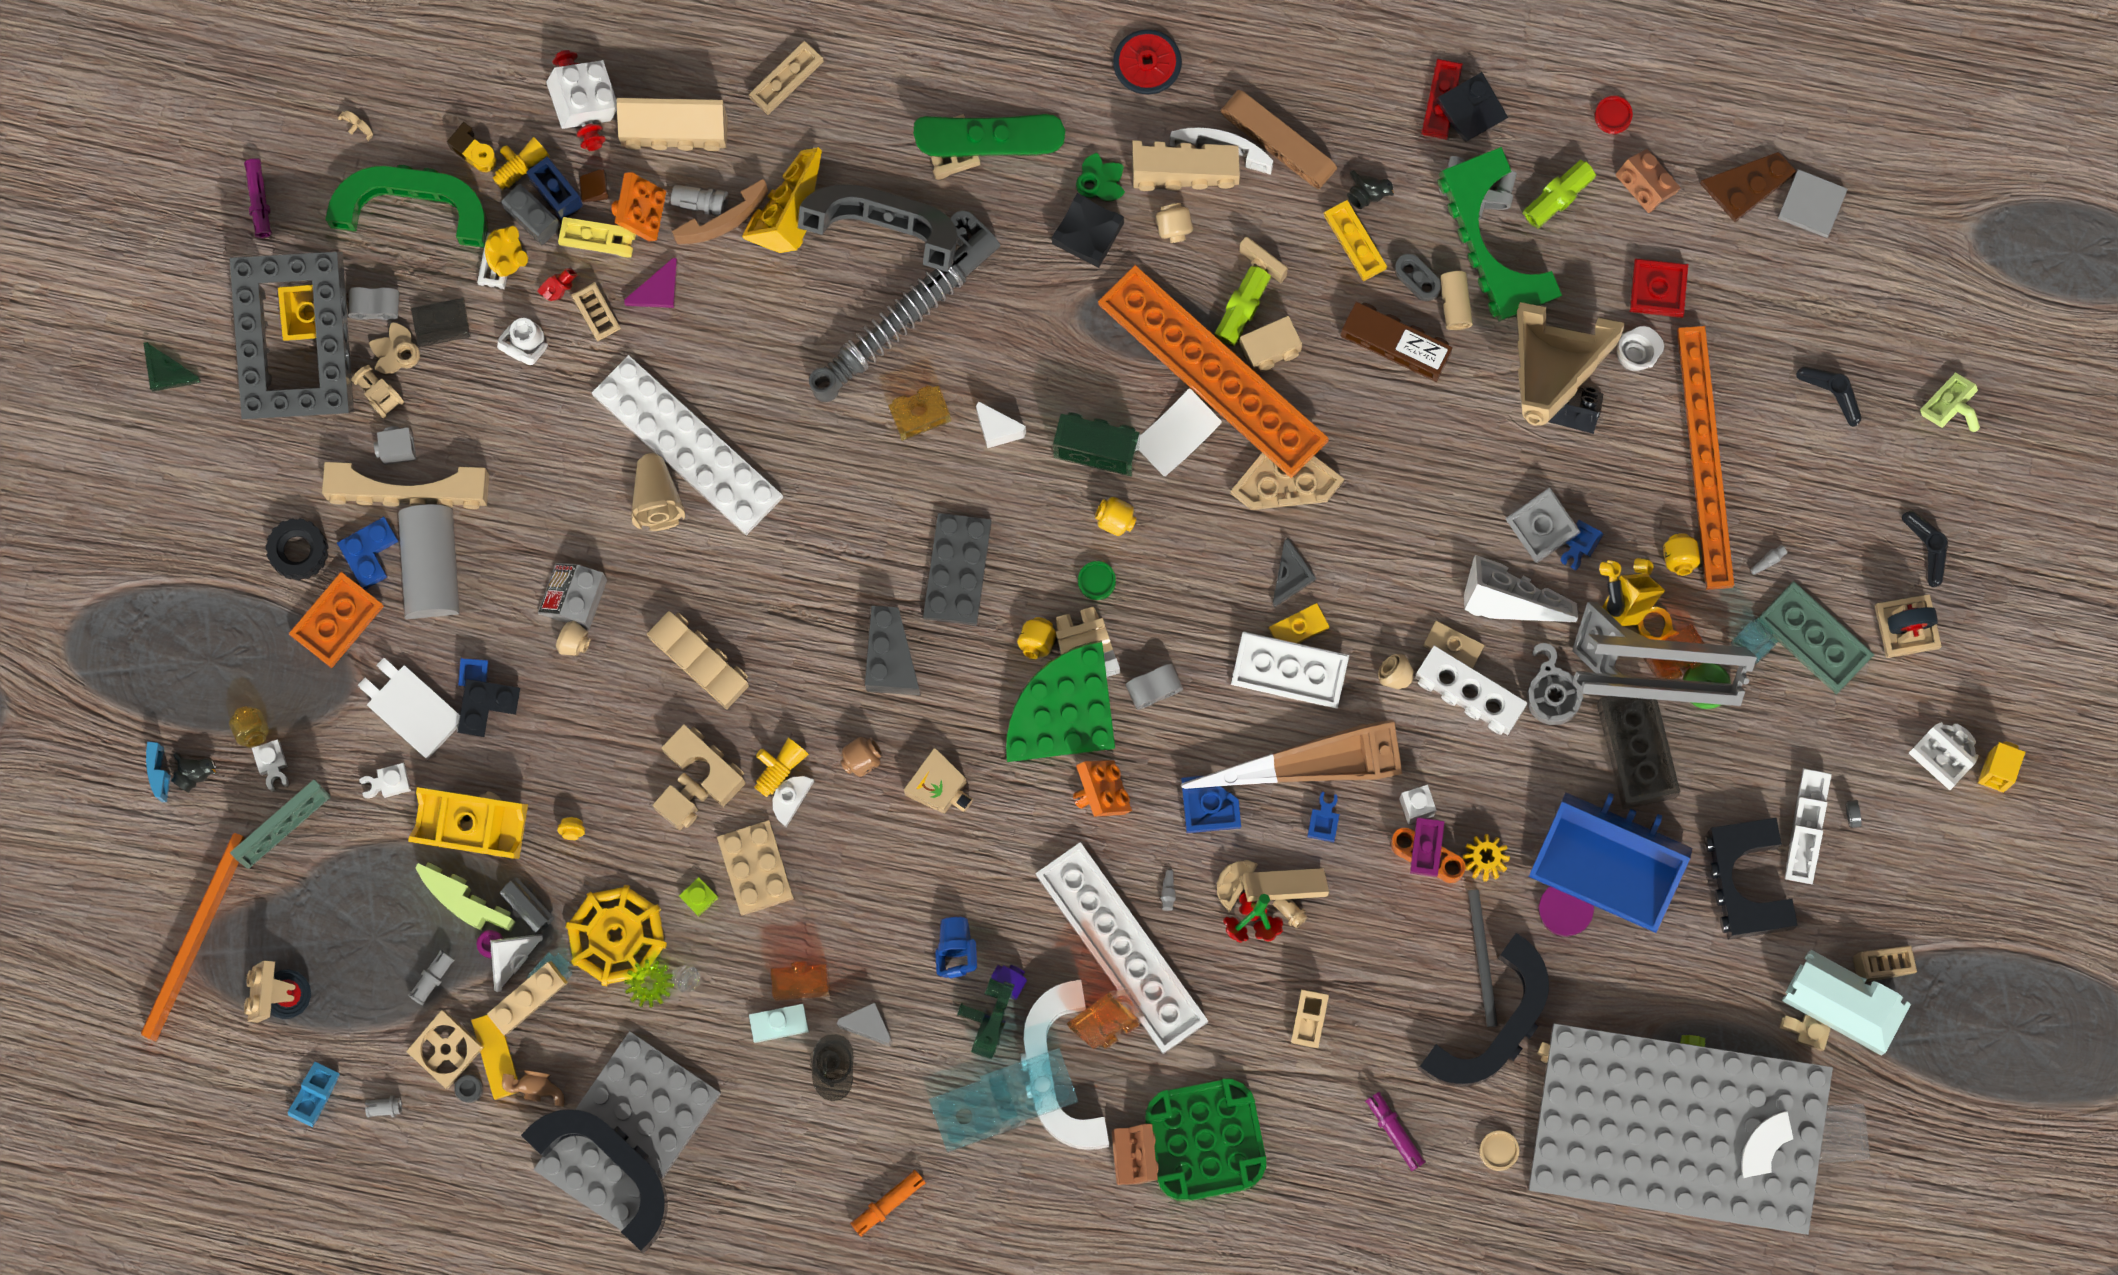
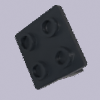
M1578 387L1576 394L1548 422L1594 434L1598 417H1600L1604 394L1593 387Z

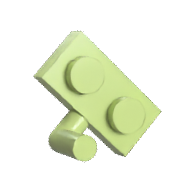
M1955 372L1920 409L1922 416L1943 428L1959 412L1965 416L1969 430L1972 432L1978 431L1980 425L1975 410L1966 404L1978 391L1976 384Z

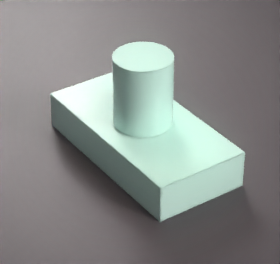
M804 1004L749 1014L754 1043L809 1032Z

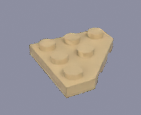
M1262 453L1233 487L1230 494L1251 510L1328 502L1342 485L1344 478L1315 456L1290 478Z

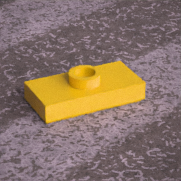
M1316 603L1270 626L1268 629L1273 638L1299 644L1329 629V625Z

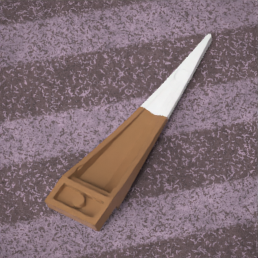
M1391 719L1367 725L1361 724L1184 782L1180 786L1188 789L1277 782L1377 780L1402 774L1395 722Z

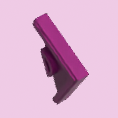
M672 258L631 293L624 301L625 306L674 308L677 258Z

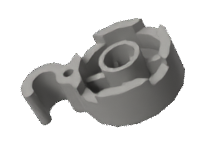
M1540 643L1534 647L1532 655L1545 654L1548 656L1549 661L1541 665L1538 674L1530 683L1526 695L1527 706L1531 714L1540 722L1548 725H1561L1570 721L1578 712L1583 694L1572 684L1574 677L1569 672L1555 667L1554 664L1557 659L1555 648L1550 644ZM1551 691L1561 695L1558 702H1553V700L1548 698Z

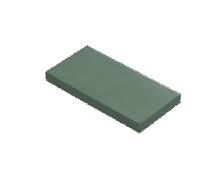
M1794 581L1756 619L1757 623L1836 695L1875 655Z
M315 779L312 780L234 848L230 854L247 869L251 868L330 799L329 793Z

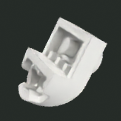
M1942 722L1936 724L1909 752L1914 759L1949 790L1958 783L1978 759V754H1976L1974 747L1976 740L1972 734L1959 724L1950 726L1943 725Z

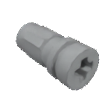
M675 184L671 193V204L685 209L701 210L708 215L713 213V216H719L727 210L728 192L723 190L716 191L713 188L704 190L698 187Z

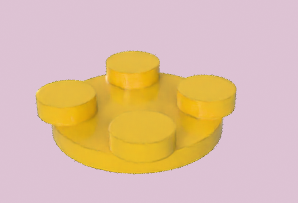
M515 226L494 230L490 233L485 243L487 263L500 277L513 274L519 267L526 266L528 263V256L522 251L521 243L518 239L519 231Z

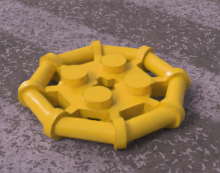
M630 885L595 893L590 891L586 894V899L570 922H566L565 926L568 930L572 965L578 966L599 980L602 986L636 978L642 980L646 977V972L662 949H666L667 946L663 935L660 906L658 904L654 905L630 888ZM620 899L619 906H615V908L602 909L599 904L600 902ZM629 900L645 912L639 916L635 915L626 908L627 901ZM594 906L597 910L594 918L588 926L581 925ZM650 918L653 939L644 937L642 922ZM622 929V939L611 942L610 930ZM580 931L586 932L589 940V948L583 952L579 935ZM643 944L651 945V948L638 965L634 957ZM592 954L606 962L604 970L587 960V958ZM629 961L633 966L631 969L611 972L612 965Z

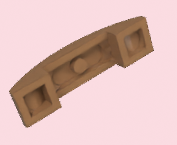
M762 179L741 191L744 202L704 225L699 226L694 218L673 230L672 234L677 244L704 242L719 237L739 226L756 211L768 193L765 180Z

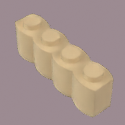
M668 611L647 633L648 638L727 710L749 687L746 681L748 676L738 666L734 669L726 663L728 657L718 648L713 651L706 644L709 640L698 630L693 633L687 627L689 622L680 613L677 612L674 615Z

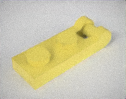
M563 217L558 243L561 246L617 254L621 257L629 258L632 257L633 248L631 244L632 240H635L636 234L617 225ZM615 236L622 238L621 244L613 243Z

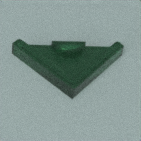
M148 342L143 343L149 385L152 392L201 383L197 375L151 346Z

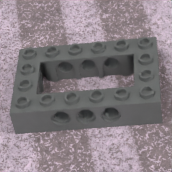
M343 252L230 258L241 419L353 413L354 402ZM312 280L320 388L267 391L271 385L272 376L268 372L267 353H270V349L266 345L265 326H268V322L265 321L263 304L266 295L259 283Z

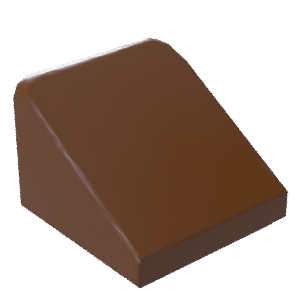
M604 169L580 176L582 202L609 199L607 177Z

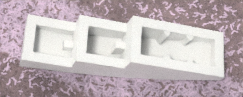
M1803 768L1785 872L1786 880L1813 884L1823 835L1822 827L1827 807L1826 800L1831 773Z

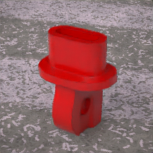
M566 268L561 274H555L548 278L537 292L549 301L559 300L563 297L566 290L572 288L571 282L578 275L572 268Z

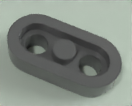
M1405 254L1398 258L1395 265V274L1398 279L1420 300L1431 301L1435 299L1441 288L1439 278L1413 254ZM1405 267H1411L1413 269V272L1406 273L1403 269ZM1424 285L1430 286V287H1431V291H1429V292L1423 291V290H1422V286H1424Z

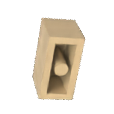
M1289 316L1240 337L1239 341L1242 352L1254 372L1260 370V372L1267 371L1274 367V363L1283 359L1285 362L1290 361L1299 355L1302 348V342Z

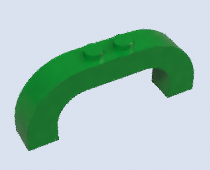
M397 165V167L374 166L362 169L350 175L338 186L328 205L325 220L329 227L333 229L357 231L359 215L363 206L374 197L393 195L440 201L455 207L459 213L456 238L460 245L484 248L487 233L489 232L487 216L476 193L460 179L448 174L439 173L431 168H424L423 171L413 170L412 167L407 165Z

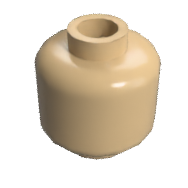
M1181 203L1160 207L1161 211L1156 214L1160 237L1164 239L1169 238L1170 243L1185 241V235L1193 231L1189 209L1182 207Z

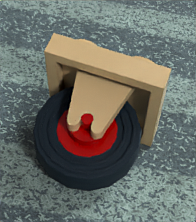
M1930 594L1877 603L1875 605L1886 658L1931 651L1942 647L1937 628L1938 618L1936 610L1932 606Z
M262 961L253 966L252 970H249L247 974V987H250V997L246 998L244 1004V1014L248 1015L247 1022L259 1023L269 1018L270 1014L280 1019H291L303 1013L308 1007L311 998V989L306 978L299 972L290 969L278 970L274 973L275 962Z

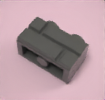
M521 184L517 185L501 201L505 211L533 236L541 246L561 228L557 218Z

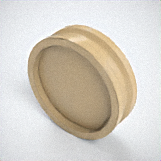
M1493 1131L1486 1135L1480 1144V1158L1492 1170H1506L1513 1166L1518 1159V1142L1508 1132Z

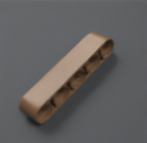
M1237 90L1220 110L1229 122L1313 187L1320 189L1337 170V166L1330 158L1245 92Z

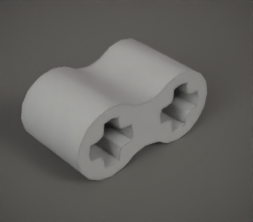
M363 287L349 289V318L357 320H395L398 318V290L393 288L369 289Z
M1173 664L1161 666L1125 684L1137 710L1171 697L1184 689Z

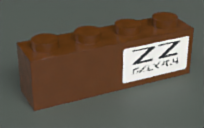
M1365 302L1362 304L1355 303L1341 332L1342 338L1435 382L1438 381L1453 349L1445 339L1440 337L1432 338L1426 335L1423 329L1414 325L1409 327L1401 323L1398 317L1392 314L1384 315L1379 313L1373 305Z

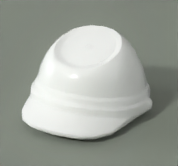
M1639 326L1631 331L1622 333L1617 343L1618 360L1624 368L1631 371H1640L1648 367L1652 368L1664 350L1662 338L1656 331L1647 326Z

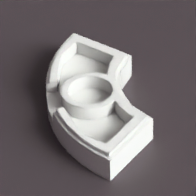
M1788 1111L1777 1113L1765 1119L1751 1134L1742 1154L1741 1171L1743 1178L1771 1173V1161L1775 1151L1783 1143L1793 1140Z

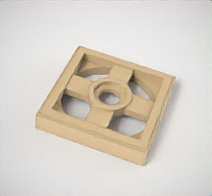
M441 1010L406 1052L447 1089L450 1088L484 1046L446 1010ZM440 1025H448L455 1028L448 1038L441 1037L435 1031ZM463 1038H465L467 1044L466 1058L458 1052L457 1046ZM426 1040L435 1046L436 1052L429 1061L423 1056L422 1046ZM443 1044H448L451 1047V1051L447 1055L441 1051ZM444 1060H450L458 1068L451 1073H441L437 1070Z

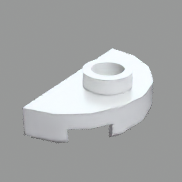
M805 776L792 777L783 781L776 789L773 797V811L778 821L785 827L788 826L813 785V779Z

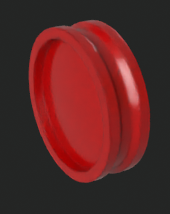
M1619 96L1604 98L1599 102L1595 111L1597 126L1608 134L1624 132L1629 127L1633 117L1631 105L1627 100Z

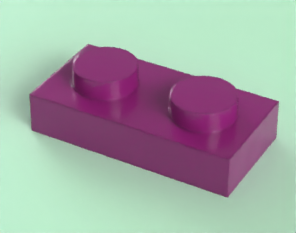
M1424 818L1416 819L1410 874L1438 876L1445 821Z

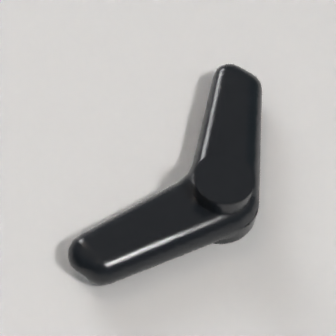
M1806 366L1801 367L1797 371L1796 377L1799 380L1829 390L1835 395L1850 426L1855 427L1861 422L1860 410L1851 382L1846 375Z
M1908 511L1902 515V520L1926 544L1928 549V584L1931 587H1937L1943 582L1948 539L1945 534L1917 513Z

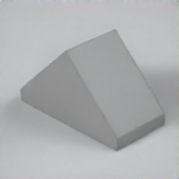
M875 1003L848 1014L837 1022V1026L841 1029L889 1047L891 1046L892 1040Z

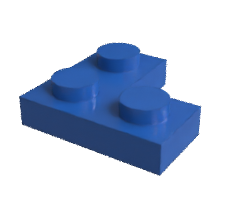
M382 517L337 542L360 586L366 590L387 578L375 555L399 541L386 518Z

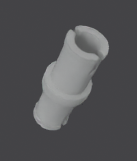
M440 950L429 968L422 971L421 975L423 976L408 996L423 1006L435 986H439L442 983L440 979L455 960Z

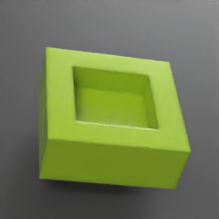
M699 877L679 895L698 917L718 899V896Z

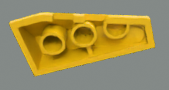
M819 147L800 151L783 174L785 181L776 190L772 189L767 195L770 201L762 211L757 209L752 215L742 235L745 240L778 253L794 251L802 245L806 230L798 228L799 209L805 198L815 191L822 153Z

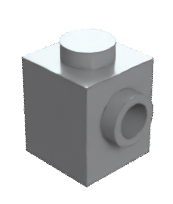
M391 426L385 428L382 432H377L378 441L374 442L375 455L380 457L385 465L417 460L414 436L409 427L400 429V427Z

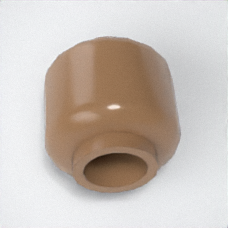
M861 736L842 749L843 759L840 762L848 774L853 772L856 776L863 777L880 765V757L883 754L875 740Z

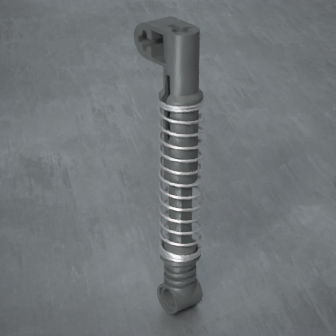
M958 211L950 219L956 227V243L960 247L955 251L954 261L948 272L934 269L931 273L926 272L927 277L923 280L918 278L919 284L915 287L911 285L912 290L907 294L903 292L904 297L901 300L895 299L896 304L894 306L896 310L887 306L891 312L887 318L883 313H880L883 319L880 324L872 319V323L876 327L870 331L864 326L868 333L864 338L859 333H856L861 341L855 345L849 340V343H845L840 348L839 359L835 357L833 359L834 363L829 362L828 367L818 368L811 373L809 385L817 400L821 402L834 400L839 393V389L843 387L842 383L846 384L848 382L847 378L851 380L853 378L852 374L863 373L868 369L867 360L871 363H876L874 353L883 356L882 346L886 349H891L890 340L899 342L897 332L901 335H907L906 327L914 329L916 321L922 322L924 314L930 315L931 308H937L939 301H945V295L953 294L954 287L960 288L966 282V277L1000 248V243L995 236L973 214L968 211ZM967 228H969L970 234L972 235L970 239L968 238L966 232ZM822 382H830L828 387L818 388Z

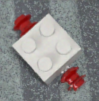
M563 50L557 53L553 59V65L559 67L553 69L546 83L561 128L582 126L577 132V137L584 139L580 144L581 148L595 151L600 149L606 141L605 136H599L598 134L602 131V126L596 125V123L611 121L617 111V100L603 60L581 64L575 63L574 61L578 57L577 53Z

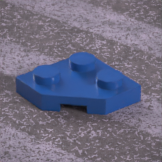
M1203 776L1183 777L1181 782L1184 783ZM1221 786L1182 788L1186 833L1241 829L1239 799Z

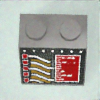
M556 563L538 614L565 623L576 621L585 629L590 630L607 582L604 573L578 564Z

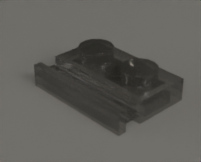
M464 298L411 308L417 345L419 347L471 337Z

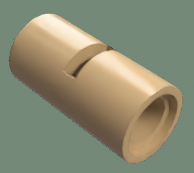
M1452 271L1442 274L1440 276L1442 299L1445 302L1443 307L1446 329H1467L1473 325L1466 272Z

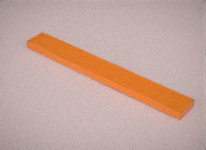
M234 832L141 1031V1035L147 1039L157 1041L239 864L230 852L246 839L240 834Z

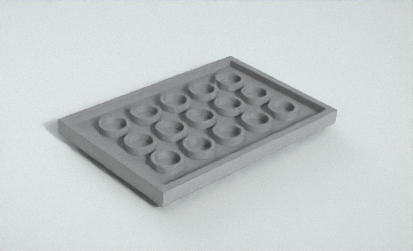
M629 1031L575 1110L585 1111L599 1117L613 1130L616 1126L622 1129L629 1136L626 1142L633 1149L638 1145L649 1155L646 1161L663 1180L721 1093ZM573 1136L562 1140L545 1157H542L534 1168V1171L620 1230H623L631 1222L639 1210L640 1192L635 1182L588 1138Z

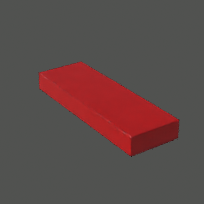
M1437 59L1421 135L1447 140L1450 122L1435 99L1459 85L1462 63Z

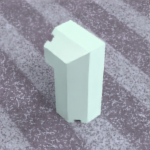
M1810 950L1804 958L1806 959L1804 966L1800 964L1782 1001L1881 1056L1885 1054L1911 1004L1908 1001L1902 1004L1901 1000L1903 997L1899 993L1875 981L1872 982L1871 986L1865 984L1866 978L1860 977L1817 952Z

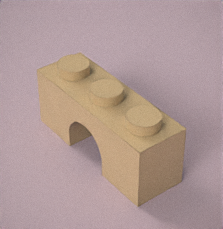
M683 725L661 749L683 771L696 761H703L709 764L710 773L701 783V786L713 799L724 807L746 784L742 778L744 772L733 762L729 766L722 760L725 755L714 745L709 748L702 741L705 737L695 727L689 729Z

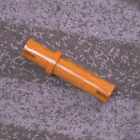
M913 1170L911 1174L875 1203L871 1202L868 1205L869 1208L854 1221L850 1222V1225L862 1237L879 1221H885L886 1215L925 1185L926 1182L916 1170Z

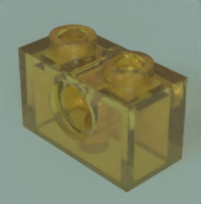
M932 386L923 387L917 391V394L908 398L907 396H900L894 399L892 404L888 405L901 441L951 422L950 413L939 386L933 388ZM917 406L926 409L925 413L920 416L914 415L912 410Z

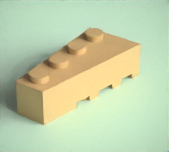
M1132 141L1133 189L1139 188L1140 191H1152L1155 188L1165 187L1167 190H1179L1181 187L1192 186L1193 189H1205L1208 186L1216 185L1220 188H1232L1234 185H1239L1238 146L1204 144L1201 146V149H1196V146L1191 143H1180V145L1172 148L1165 146V142H1154L1153 146H1142V141Z

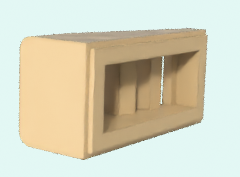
M595 282L571 295L597 342L621 329ZM594 294L596 298L583 305L581 300ZM597 303L600 304L601 307L589 314L586 311L591 306ZM602 312L606 314V317L594 323L591 318ZM610 321L611 326L598 332V326Z
M1911 945L1864 951L1853 956L1856 974L1866 978V982L1917 973ZM1898 954L1902 955L1904 968L1900 967ZM1887 956L1891 958L1893 970H1890ZM1876 958H1879L1882 971L1878 969Z

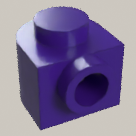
M997 965L990 978L994 981L992 989L1017 1000L1027 982V979L1024 977L1025 972L1014 965H1010L1009 968L1004 965L1003 967Z

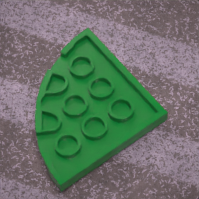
M1102 640L1070 649L1068 652L1049 661L1029 680L1017 699L1010 718L1006 738L1007 762L1115 749Z

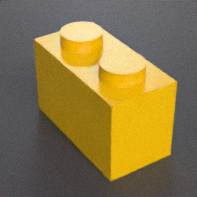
M2007 741L1999 742L1988 752L1978 783L2004 793L2016 782L2025 751L2019 750V746Z

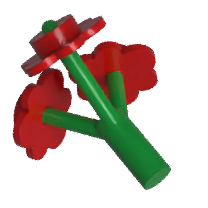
M1242 893L1239 897L1241 904L1239 912L1243 915L1246 914V917L1241 922L1235 917H1225L1223 919L1226 933L1230 938L1239 943L1249 939V936L1246 934L1248 930L1245 925L1249 921H1256L1259 916L1262 921L1256 922L1253 926L1257 939L1263 938L1264 941L1269 942L1283 932L1282 918L1266 916V907L1270 902V897L1267 894H1261L1258 901L1247 902L1246 893Z

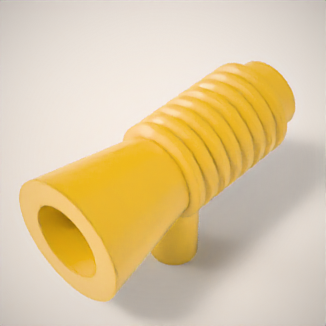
M534 137L518 155L506 145L501 148L500 153L508 162L495 172L496 175L492 179L502 190L506 187L510 188L513 183L515 184L516 181L521 179V176L523 177L524 174H527L526 172L530 168L534 167L544 158H550V155Z
M787 738L776 759L765 749H760L756 757L767 765L768 768L758 777L759 779L756 780L757 784L754 788L766 798L769 794H774L776 788L791 773L790 770L809 754L790 738Z

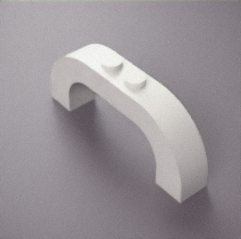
M1081 980L1062 983L1049 989L1034 1003L1027 1016L1024 1028L1026 1053H1020L1023 1070H1029L1030 1080L1025 1081L1027 1097H1033L1037 1115L1045 1129L1055 1139L1065 1145L1077 1149L1094 1150L1109 1147L1105 1117L1079 1120L1068 1116L1061 1110L1055 1096L1047 1048V1034L1056 1019L1065 1014L1086 1011Z

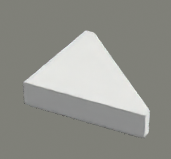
M541 934L490 940L494 991L500 992L509 978L522 966L531 951L543 940Z

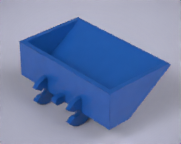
M1565 792L1529 877L1656 933L1690 861L1693 848L1657 833L1662 815L1657 814L1651 828L1648 829L1632 822L1637 812L1633 809L1629 810L1626 819L1608 811L1614 794L1609 793L1603 807L1600 808Z

